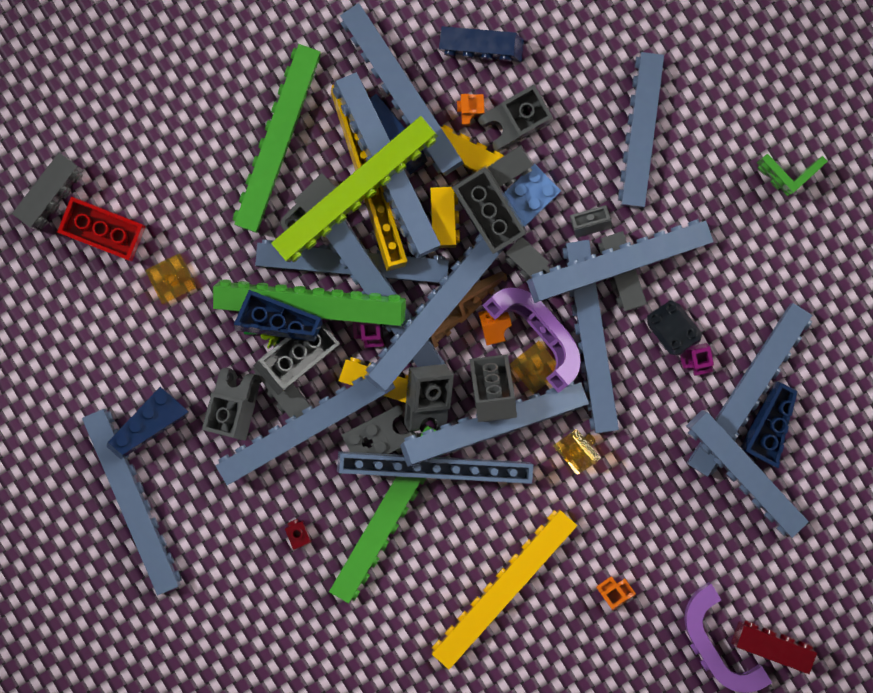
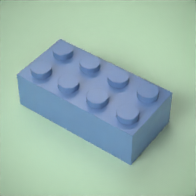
M535 163L531 167V172L521 176L504 192L524 227L561 192Z

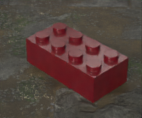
M747 620L744 623L738 622L731 641L735 647L810 675L817 652L813 650V646L801 640L796 643L795 639L782 633L780 636H777L774 630L763 627L762 630L758 629V625Z

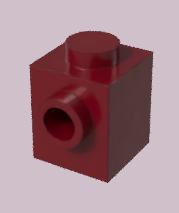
M298 519L287 523L288 527L285 528L293 550L312 542L304 520L299 522Z

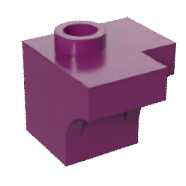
M352 321L354 339H362L364 348L384 346L382 324Z
M707 343L691 346L680 355L682 368H692L694 376L713 372L712 366L714 363L711 348Z

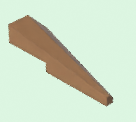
M501 271L476 282L429 338L432 345L436 348L439 345L438 342L445 335L449 336L452 333L450 330L457 323L465 321L482 304V299L488 294L492 295L495 292L494 288L502 280H507L506 274Z

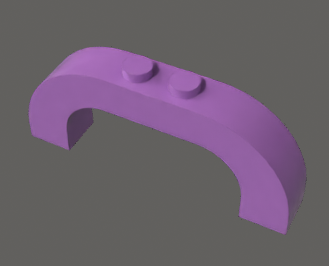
M505 288L495 293L482 305L494 320L505 312H515L521 315L543 339L556 358L555 370L546 379L558 393L576 378L580 369V354L574 339L541 301L534 303L530 292L519 288Z
M708 582L691 596L685 609V628L693 643L690 645L696 655L700 654L703 660L700 663L705 671L709 670L728 689L748 693L767 687L772 681L760 664L743 673L729 670L706 635L703 628V617L710 607L721 601L713 585Z

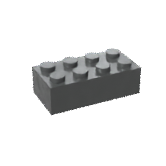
M58 152L12 214L34 230L43 229L48 222V216L58 210L60 206L58 203L62 198L65 199L70 194L71 186L81 180L84 170Z
M487 165L453 185L452 189L493 254L527 233V230Z
M322 323L315 342L285 338L253 366L279 395L331 353L340 343Z
M508 354L469 359L478 422L517 418Z

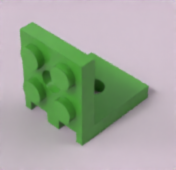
M766 154L757 162L759 165L757 168L764 176L767 174L772 179L770 182L777 190L781 189L786 196H789L828 161L821 156L794 180L784 172L769 154Z

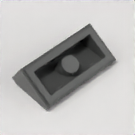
M606 205L569 215L576 238L612 228L611 217Z

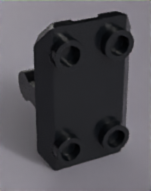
M672 300L647 315L648 327L670 355L679 356L685 350L701 341L702 332L680 304Z

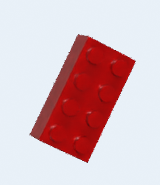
M71 197L57 233L132 262L146 226Z

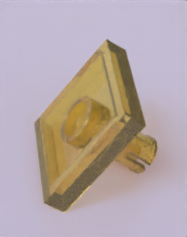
M180 253L145 270L162 305L197 288Z
M538 341L509 365L530 392L534 394L548 383L546 378L555 370L556 361L541 342Z
M577 428L553 445L577 475L601 459L592 448V445L596 443L595 438L591 434L583 437Z

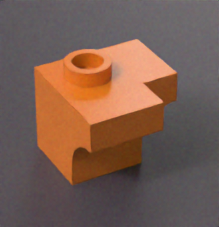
M484 94L460 95V101H457V112H461L462 126H470V121L474 117L485 113Z
M487 310L478 312L486 345L504 342L505 330L512 326L509 313L505 312L494 320Z
M611 576L596 586L612 611L636 595L625 578L616 583Z

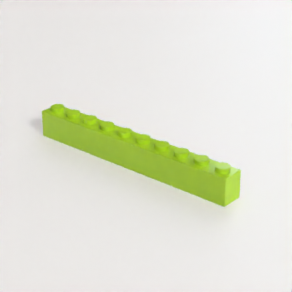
M422 116L418 117L271 244L285 261H297L306 248L309 250L316 245V240L319 237L328 235L332 231L331 227L333 225L342 223L347 218L346 214L351 210L352 212L356 211L362 205L361 202L365 198L369 199L374 196L379 186H385L391 181L392 175L396 172L397 174L402 172L407 167L406 163L410 160H416L422 154L421 151L425 147L430 148L434 145L438 135Z

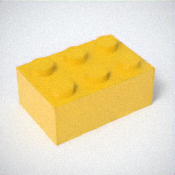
M452 187L430 188L432 228L441 244L439 248H454L456 243H460L459 230H455V224H459V211H455L454 206L458 205V197Z

